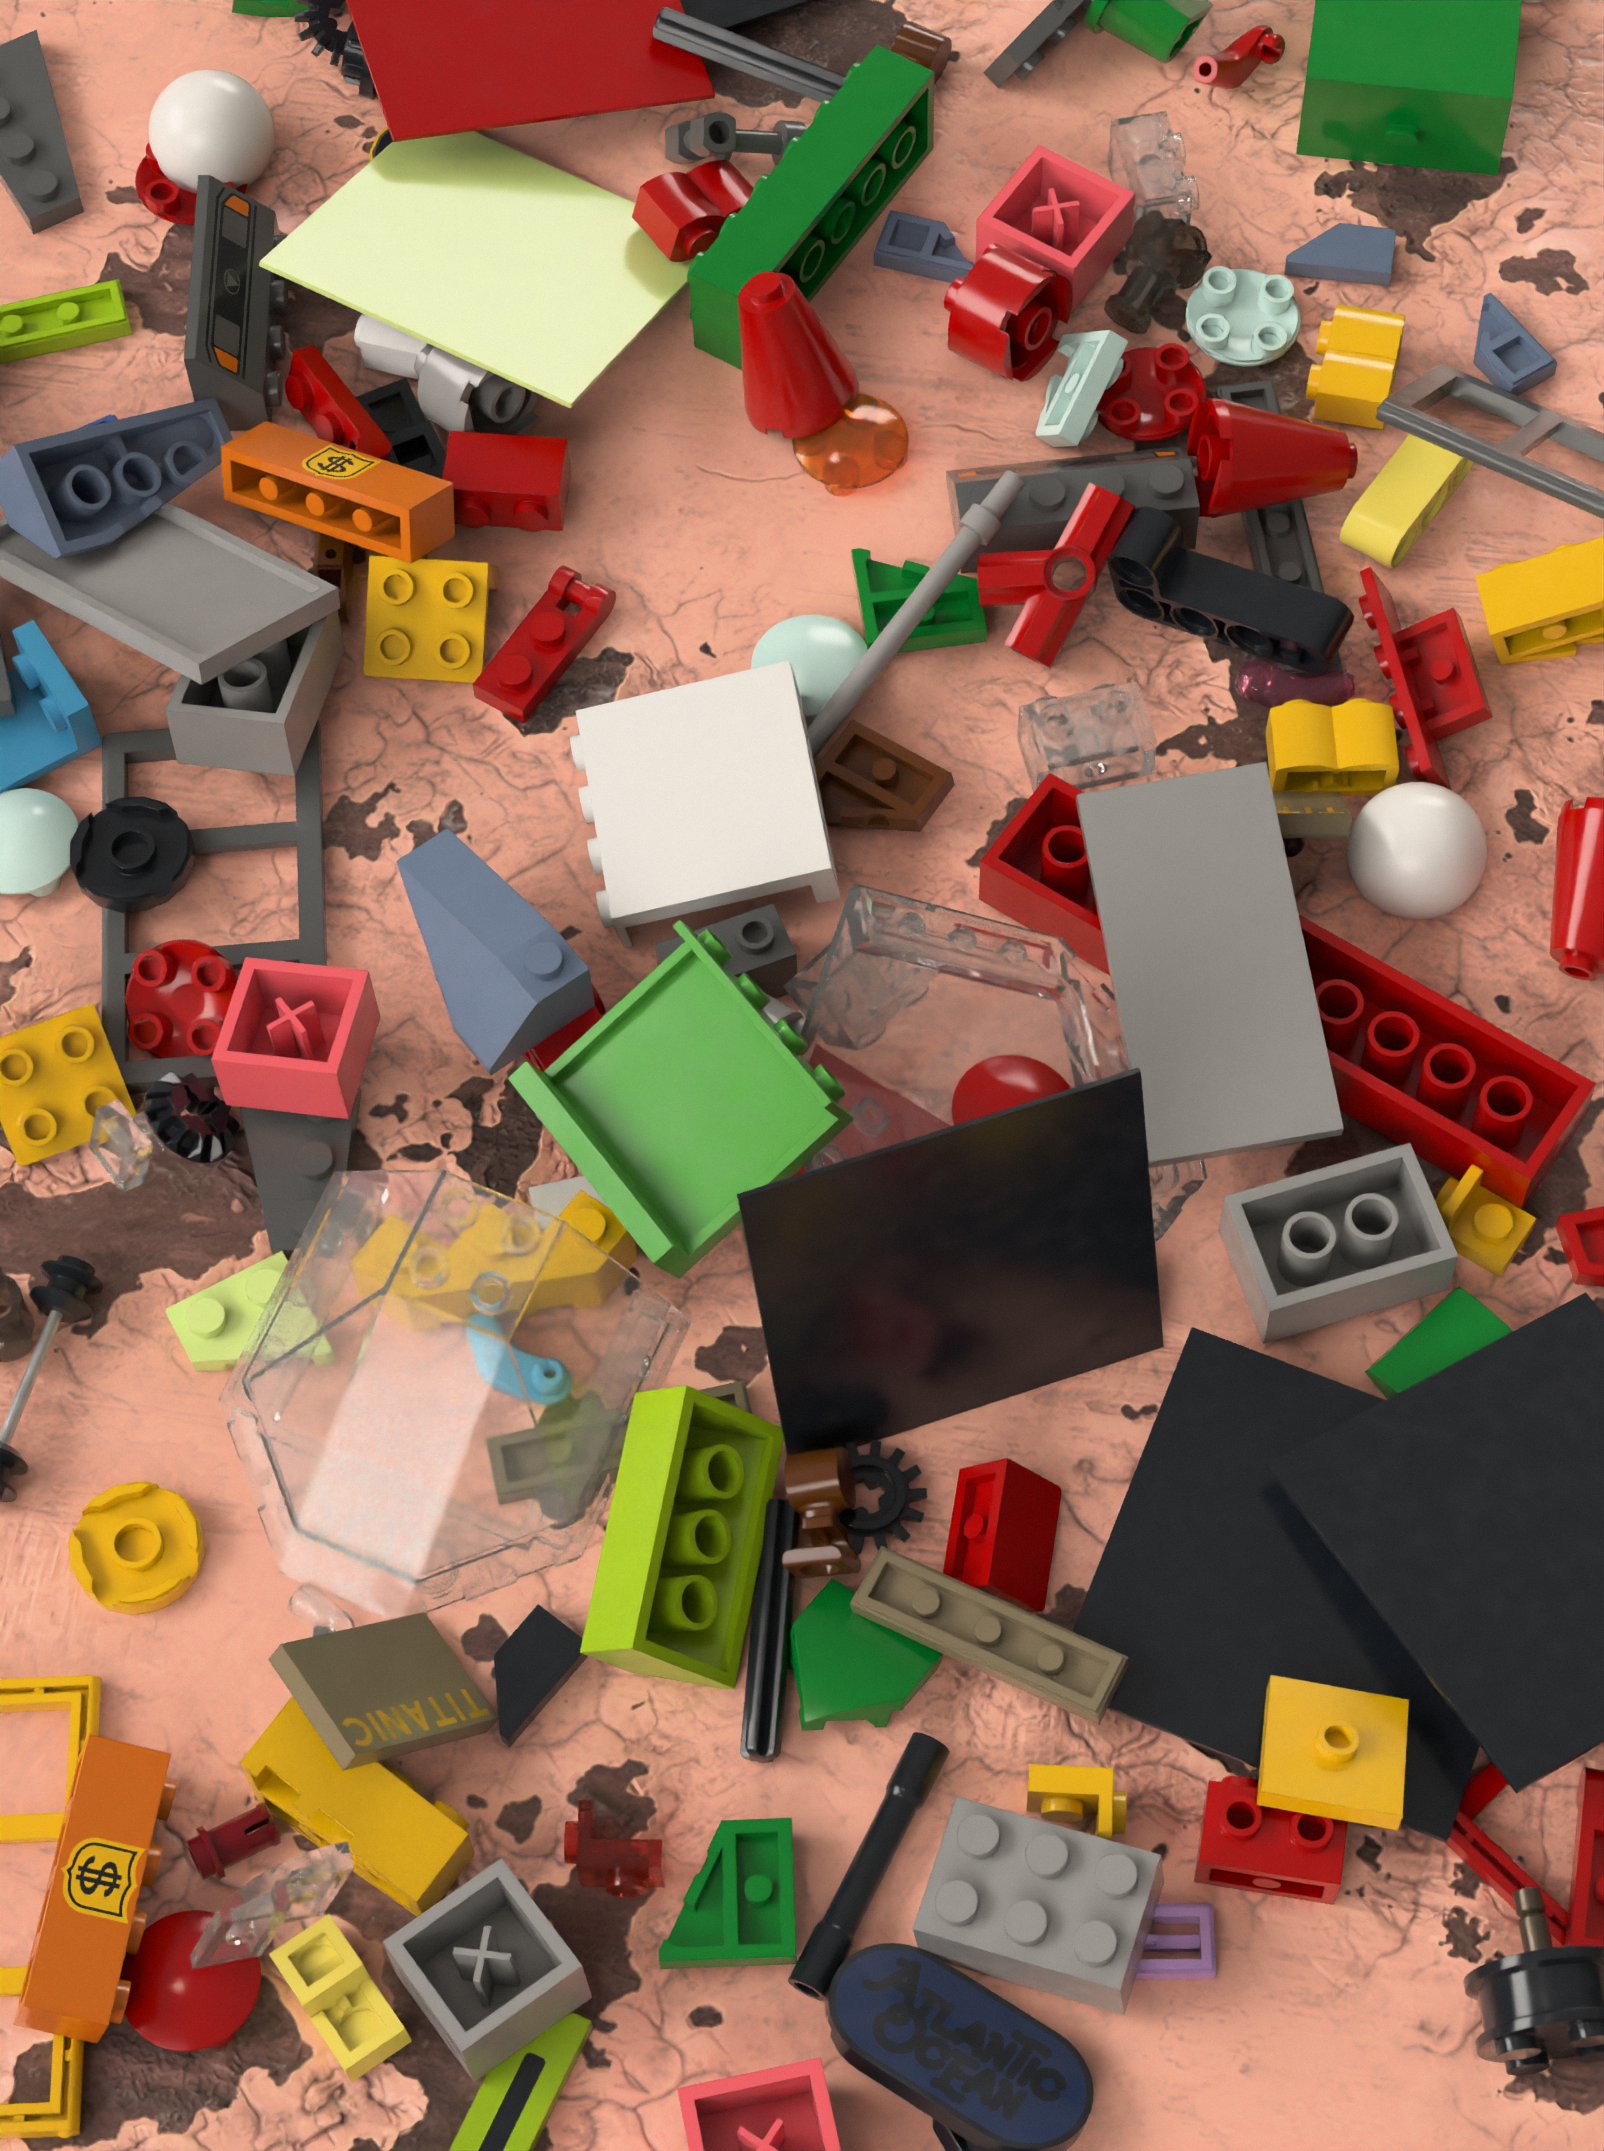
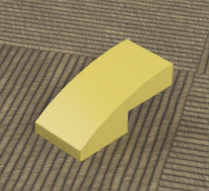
M327 1914L269 1953L274 1964L351 2082H354L412 2042L405 2027L371 1979L364 1964L330 1914Z

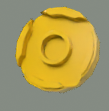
M146 1481L115 1485L94 1497L83 1509V1517L78 1521L76 1529H72L68 1541L70 1567L87 1597L108 1611L132 1616L159 1611L182 1598L198 1578L206 1553L203 1527L187 1499L175 1491L173 1493L168 1489L160 1488L156 1483Z

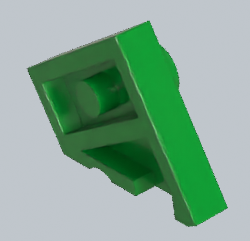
M862 548L851 549V563L867 650L930 570L928 566L905 560L901 568L871 560V551ZM957 574L897 653L987 642L983 607H980L978 579Z
M792 1818L721 1820L707 1849L708 1856L701 1871L694 1876L683 1899L684 1906L668 1939H664L658 1951L660 1969L796 1964Z

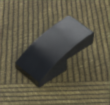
M406 377L356 396L359 403L389 439L392 445L389 462L442 479L446 458L445 451L431 421H426Z

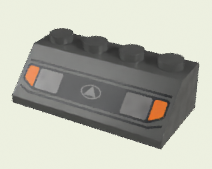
M198 175L184 363L194 402L215 397L229 430L247 431L265 421L272 422V407L282 405V378L280 371H275L276 360L285 359V332L283 325H278L279 315L288 314V287L286 280H281L280 275L260 267L259 262L288 235H280L275 211L211 175Z
M1179 447L946 471V482L955 536L961 530L958 525L959 521L972 504L980 505L1006 470L1016 473L1026 483L1025 487L999 519L1002 524L1001 528L986 546L980 544L961 568V573L977 572L979 553L1054 550L1089 482L1113 492L1135 505L1136 508L1146 506L1165 512L1180 525L1186 549H1195L1200 504L1191 458Z

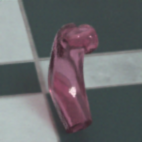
M1251 661L1242 666L1235 680L1236 691L1242 699L1255 702L1268 709L1295 699H1304L1315 704L1332 707L1355 695L1353 679L1345 669L1319 677L1302 678L1263 661Z

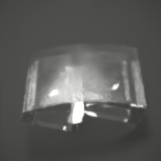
M345 1841L320 1847L297 1855L268 1869L237 1890L217 1909L191 1952L192 1969L261 1956L282 1923L322 1916L354 1869L348 1842Z

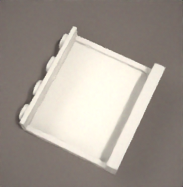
M790 660L576 710L579 735L570 737V745L577 771H586L588 786L578 788L583 815L587 824L595 822L597 834L596 838L587 839L588 852L595 875H604L606 890L596 892L597 905L604 928L615 927L623 948L633 947L629 927L808 885L812 887L817 904L841 898L800 691Z

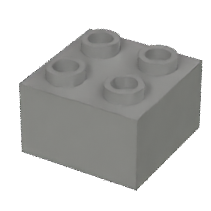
M502 1858L383 1941L396 1975L473 2082H476L592 1998L582 1964Z

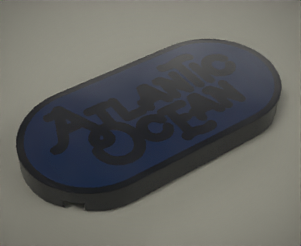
M899 1943L872 1945L851 1955L837 1969L826 1997L825 2013L826 2017L828 2015V2023L832 2029L830 2037L837 2051L857 2070L984 2151H1066L1079 2138L1092 2109L1094 2096L1093 2082L1088 2066L1081 2054L1059 2033L940 1958L918 1947Z

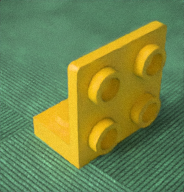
M369 556L364 674L370 677L474 683L484 670L489 590L498 589L499 566L487 562L418 559L410 564L393 557Z
M93 1002L0 1036V1122L16 1163L19 1166L31 1164L137 1122L138 1116Z

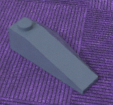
M212 397L14 444L0 458V505L12 529L55 559L106 547L222 463L221 446L233 440V437L216 398Z
M446 828L396 861L418 928L421 931L436 980L441 989L454 1032L490 1075H493L595 1006L590 970L550 922L450 829Z

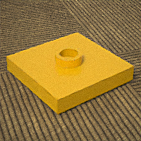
M1270 1675L1266 1688L1257 1805L1398 1830L1403 1818L1409 1700Z

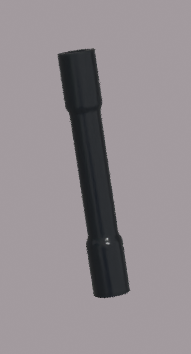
M918 1732L912 1734L887 1783L885 1797L823 1919L814 1927L788 1978L791 1986L811 1998L820 2001L826 2000L834 1974L847 1959L853 1947L854 1935L915 1813L924 1805L950 1753L949 1749L935 1738Z

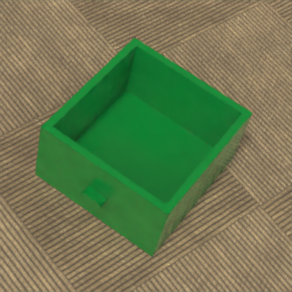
M1315 0L1296 154L1497 175L1513 99L1522 0Z

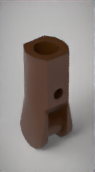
M316 531L312 574L340 589V609H338V615L342 622H349L351 618L355 544Z

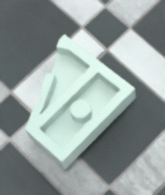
M1111 330L1063 334L1057 351L1066 355L1069 359L1064 377L1062 378L1055 374L1049 380L1045 395L1046 403L1040 414L1035 433L1037 438L1053 447L1078 446L1079 442L1089 436L1097 422L1098 412L1095 409L1104 391L1115 383L1122 371L1124 361L1121 356L1129 342L1128 340Z

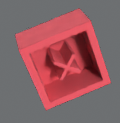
M1038 145L977 218L975 264L979 261L985 249L990 244L996 243L1056 271L1071 283L1073 292L1072 313L1132 239L1135 193Z
M245 957L211 1058L225 1105L349 1119L381 1017L369 971Z
M821 2057L677 2088L689 2151H841Z

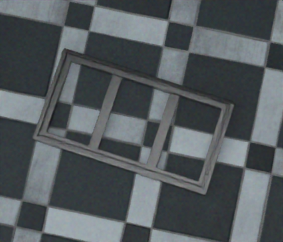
M1443 363L1384 399L1377 408L1376 419L1604 519V491L1525 457L1526 454L1549 438L1604 462V433ZM1450 395L1522 426V428L1497 445L1426 414L1424 411Z
M319 719L316 722L295 775L296 821L189 830L195 845V855L297 847L299 939L212 946L225 956L234 970L242 969L245 957L327 966L321 727ZM169 728L107 733L103 735L102 810L107 809L106 803L118 798L128 797V764L177 760ZM102 907V1027L128 1093H146L155 1081H159L170 1071L178 1074L180 1077L193 1073L200 1085L208 1087L215 1084V1087H220L211 1061L212 1055L129 1061V1022L126 1014L125 996L128 981L133 971V962L141 952L129 953L128 912L120 913Z

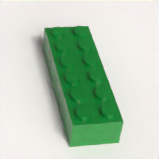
M877 44L862 63L856 62L852 65L846 75L843 86L831 100L825 99L820 104L813 122L801 137L795 136L788 143L782 160L770 175L764 174L759 178L753 188L751 198L738 213L733 212L727 217L722 225L719 237L706 252H699L692 260L687 273V281L690 283V319L693 323L694 347L742 370L738 295L742 287L759 273L774 272L790 276L809 303L812 301L933 150L934 71Z

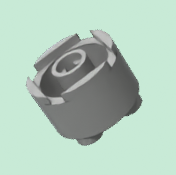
M431 344L425 346L418 354L414 370L419 375L417 389L419 406L429 419L449 433L450 431L525 436L538 419V416L531 411L540 394Z

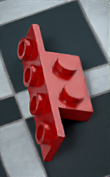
M1371 567L1360 571L1366 595L1359 597V604L1370 629L1373 631L1378 630L1381 644L1374 646V653L1387 680L1393 679L1397 692L1389 696L1390 706L1393 707V714L1401 729L1405 730L1408 728L1412 744L1404 747L1408 764L1418 781L1426 778L1430 783L1452 790L1437 741L1493 718L1462 618L1453 607L1402 630L1391 593Z

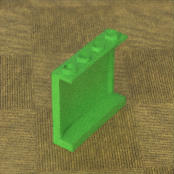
M679 919L673 925V928L683 938L684 943L544 1072L528 1061H525L508 1077V1080L652 1263L680 1279L742 1222L737 1194L792 1177L855 1118L839 1101L847 1094L842 1084L824 1065L820 1063L813 1069L801 1055L809 1046L800 1034L784 1018L774 1023L763 1010L771 1002L764 991L746 973H743L737 979L726 966V963L733 958L727 947L708 928L699 935Z

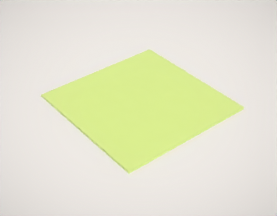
M472 131L390 143L262 258L259 266L571 408L688 284L687 273L693 259L683 262L670 261L632 218L636 203Z

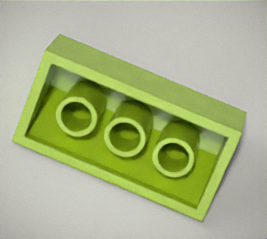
M688 1385L635 1393L580 1653L631 1673L721 1689H735L762 1553L766 1503L773 1497L784 1441L780 1426Z

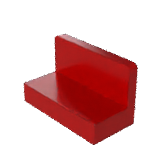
M1009 1458L959 1469L943 1574L992 1596H998L1030 1613L1043 1611L1060 1509L1061 1488Z

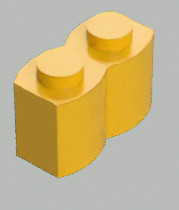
M1337 304L1333 321H1321L1316 355L1324 356L1323 365H1311L1306 390V399L1316 400L1314 419L1383 430L1385 423L1376 419L1377 408L1384 399L1391 396L1403 340L1405 314Z
M1356 698L1334 707L1315 704L1304 699H1295L1285 702L1280 706L1270 708L1265 733L1272 791L1340 792L1344 796H1376L1380 792L1395 786L1399 772V760L1392 706L1373 702L1366 698Z

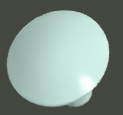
M1224 266L1210 268L1205 272L1202 282L1194 289L1187 303L1186 324L1190 336L1207 355L1229 365L1251 367L1272 362L1290 349L1299 333L1301 317L1299 306L1293 296L1294 286L1289 279L1279 274L1267 275L1255 270L1229 269Z
M800 615L779 622L761 637L752 655L751 669L790 660L800 691L806 724H810L867 652V645L856 630L838 619L824 615Z
M30 788L11 789L0 793V894L21 895L30 893L40 897L52 894L59 888L61 876L71 866L70 842L79 824L70 807L57 796L46 791Z

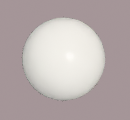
M204 69L192 71L178 77L159 95L149 119V144L160 169L178 187L197 194L198 175H211L223 183L231 182L235 189L246 183L248 184L247 187H249L265 171L273 153L275 130L268 105L250 83L230 72Z
M1403 783L1380 792L1361 809L1352 824L1351 836H1348L1347 864L1350 875L1359 892L1366 900L1380 910L1406 919L1436 918L1459 908L1479 886L1487 863V839L1481 820L1474 809L1460 795L1433 783Z

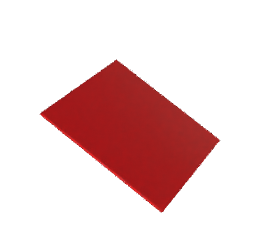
M346 0L393 142L715 98V92L701 56L661 42L653 37L654 23L663 7H668L685 14L680 0Z

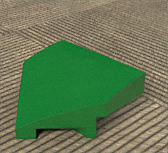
M832 1578L796 1619L790 1632L791 1645L789 1648L788 1669L793 1670L801 1703L798 1714L802 1731L823 1730L827 1721L867 1720L875 1728L887 1727L892 1711L903 1710L938 1670L943 1654L853 1613L850 1602L855 1593Z

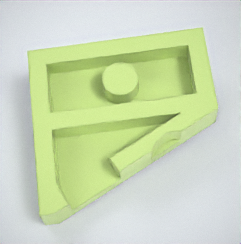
M283 1251L164 1309L195 1371L228 1370L236 1365H246L252 1369L279 1368V1361L317 1359L319 1366L333 1365L340 1361L332 1341Z

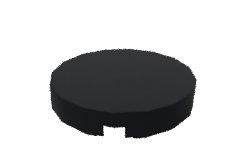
M144 796L118 798L106 803L107 809L98 812L94 817L91 812L80 822L70 842V865L82 893L98 906L120 913L147 911L168 902L185 887L195 866V845L187 824L178 817L177 811L167 803Z

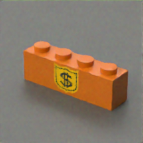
M268 421L257 425L221 446L224 500L410 564L455 537L453 482Z
M92 1734L88 1735L78 1756L13 2025L96 2044L109 2026V2022L120 2025L131 1987V1981L119 1979L125 1953L137 1954L146 1923L147 1913L135 1911L140 1887H152L162 1852V1846L151 1843L156 1819L167 1821L177 1787V1780L166 1777L171 1753Z

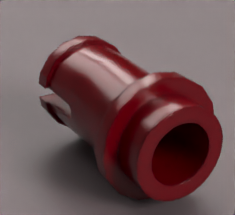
M263 1803L208 1831L203 1826L196 1828L198 1836L187 1840L186 1844L203 1880L216 1874L218 1879L226 1877L224 1869L273 1845L281 1844L274 1822L269 1824L268 1818H270V1814Z

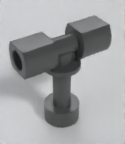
M714 112L665 129V158L676 164H689L715 156L716 160L729 161L733 152L771 154L773 162L777 166L782 160L788 143L795 136L801 137L807 129L801 121L785 120L777 121L773 131L736 129V119L733 116L723 112Z

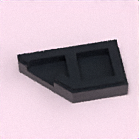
M539 1604L494 1654L499 1731L502 1742L508 1747L517 1740L588 1657L580 1653L583 1638Z

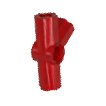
M1089 482L1054 550L978 554L977 573L980 607L1024 605L1004 643L1005 646L1051 669L1086 601L1095 592L1098 578L1136 508L1135 505L1113 492ZM1073 560L1080 562L1087 571L1084 584L1077 590L1069 592L1057 588L1053 582L1056 568L1065 561Z

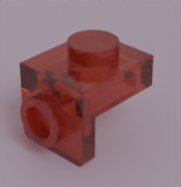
M579 1799L578 1821H566L564 1860L565 1864H576L581 1887H606L607 1893L620 1897L643 1896L649 1892V1887H665L666 1859L662 1839H597V1814L594 1801Z

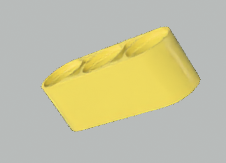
M1409 434L1351 509L1341 529L1339 541L1393 570L1404 559L1456 491L1474 462Z

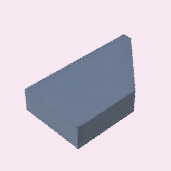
M890 210L874 251V266L952 283L957 278L965 279L974 266L972 262L966 260L956 246L955 237L944 222Z
M1339 223L1288 254L1284 275L1389 286L1392 274L1396 229Z
M1492 293L1484 296L1473 360L1474 365L1494 386L1517 396L1555 375L1557 361Z

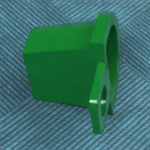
M1093 0L1085 15L1084 26L1094 34H1100L1105 30L1166 64L1191 39L1213 4L1208 0Z

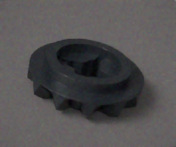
M170 1071L159 1081H155L145 1093L143 1102L144 1113L150 1128L167 1148L187 1160L197 1163H215L222 1160L237 1144L234 1136L240 1127L237 1120L229 1115L231 1105H225V1102L214 1094L215 1084L204 1087L200 1085L193 1073L180 1077L178 1074ZM186 1109L190 1114H197L198 1116L190 1117L189 1114L182 1116L180 1114Z

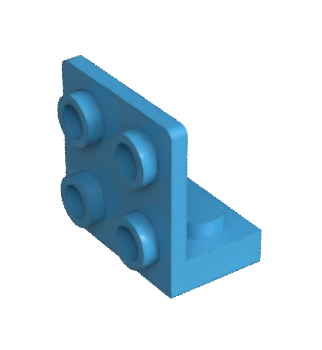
M34 620L12 630L20 652L19 655L12 658L15 669L9 672L16 703V715L0 717V793L11 789H18L102 745L90 705Z

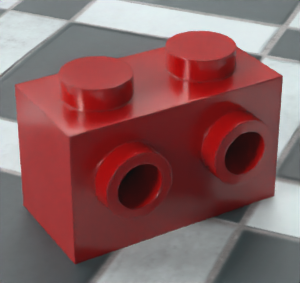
M450 431L442 479L453 482L454 524H461L469 528H480L483 526L519 528L528 532L542 530L563 531L571 480L567 438Z
M1228 1776L1223 1778L1222 1782L1209 1780L1204 1801L1194 1882L1334 1905L1341 1886L1348 1821L1257 1805L1259 1781L1253 1778Z

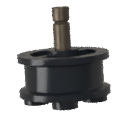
M1529 1887L1514 1891L1512 1894L1516 1914L1520 1917L1518 1924L1524 1953L1484 1964L1468 1973L1463 1980L1466 1995L1471 1999L1478 2000L1484 2033L1475 2040L1477 2055L1487 2061L1505 2063L1507 2074L1514 2076L1534 2074L1547 2070L1550 2067L1549 2060L1578 2056V2060L1584 2063L1604 2061V1947L1564 1946L1553 1948L1547 1917L1543 1915L1545 1906L1541 1888Z

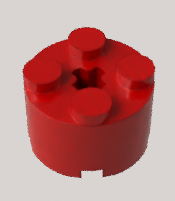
M996 243L990 244L983 252L979 261L969 271L966 278L955 279L946 292L944 308L951 312L948 323V349L1012 381L1013 378L1021 382L1033 378L1048 363L1060 341L1051 338L1058 320L1068 324L1073 302L1070 281L1056 271Z

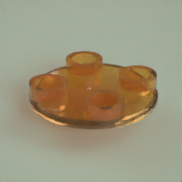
M858 393L856 400H854L851 395L843 406L846 414L836 424L810 436L792 438L794 455L800 466L811 477L823 483L825 489L832 495L838 497L852 495L858 488L871 486L883 481L895 471L904 467L907 462L909 445L907 426L894 407L875 396Z

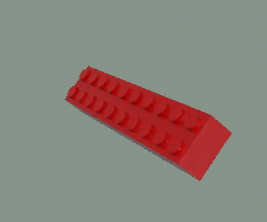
M1049 772L980 860L979 900L1110 976L1076 805L1077 794L1085 792ZM1299 915L1340 1110L1399 1145L1411 1143L1416 1155L1459 1180L1463 1178L1472 1164L1484 1170L1480 1186L1523 1210L1585 1119L1596 1083Z

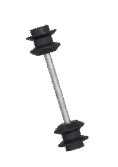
M62 1255L59 1256L57 1261H44L40 1266V1271L49 1280L47 1286L33 1287L29 1293L31 1300L40 1312L48 1316L0 1431V1502H13L16 1500L17 1492L8 1484L11 1475H24L28 1471V1465L22 1456L9 1444L60 1322L73 1323L90 1319L92 1309L83 1300L86 1295H97L103 1289L101 1281L94 1276V1267L86 1261L73 1256Z

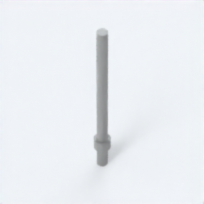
M1006 470L980 505L972 504L958 523L961 528L959 533L809 725L807 731L813 760L980 544L986 546L1001 528L1002 524L999 519L1026 485L1024 480L1016 473Z

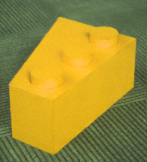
M1604 536L1579 544H1564L1556 547L1550 553L1520 562H1505L1497 565L1491 571L1475 575L1489 634L1501 665L1576 656L1577 645L1604 642Z
M291 1696L240 1761L258 1803H263L268 1812L417 1917L440 1902L475 1855L469 1833L466 1832L469 1823L447 1804L436 1800L433 1805L415 1792L413 1784L391 1765L385 1762H374L343 1771L293 1696Z

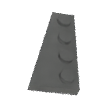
M37 29L0 45V182L33 235L84 212Z

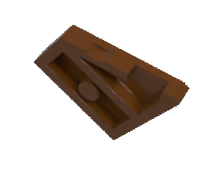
M853 719L815 768L826 825L831 827L920 832L955 785L951 772Z

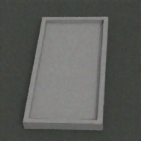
M169 502L110 545L60 559L53 558L12 529L6 517L0 519V577L201 685L340 609L338 587Z
M1261 762L1077 794L1076 805L1128 1068L1131 1070L1139 1067L1141 1071L1149 1168L1342 1135L1344 1130L1267 763Z

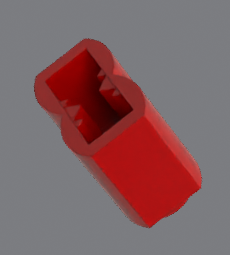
M726 160L707 162L692 169L687 174L670 172L645 182L640 186L632 218L670 261L683 262L694 259L699 252H706L719 237L720 230L727 217L731 213H738L751 198L754 187L731 162Z

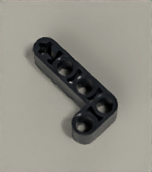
M1144 506L1134 510L1108 558V567L1115 595L1118 601L1133 614L1305 672L1324 674L1329 670L1354 621V615L1347 605L1330 595L1187 550L1180 525L1171 516L1155 508Z

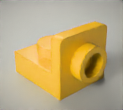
M1472 1164L1461 1181L1453 1177L1447 1180L1435 1202L1457 1253L1501 1278L1532 1232L1537 1218L1480 1186L1484 1170Z
M1029 1764L1026 1811L1041 1812L1043 1819L1062 1823L1080 1821L1083 1819V1814H1096L1095 1836L1112 1841V1834H1125L1127 1794L1126 1791H1113L1114 1768Z

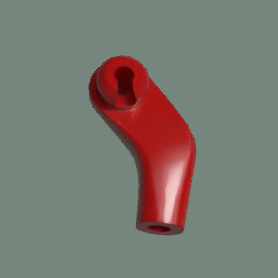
M1267 25L1256 26L1236 39L1222 52L1214 55L1199 56L1193 64V77L1198 82L1224 89L1237 88L1251 75L1262 60L1267 64L1278 62L1285 50V40L1281 35L1273 34L1272 28Z

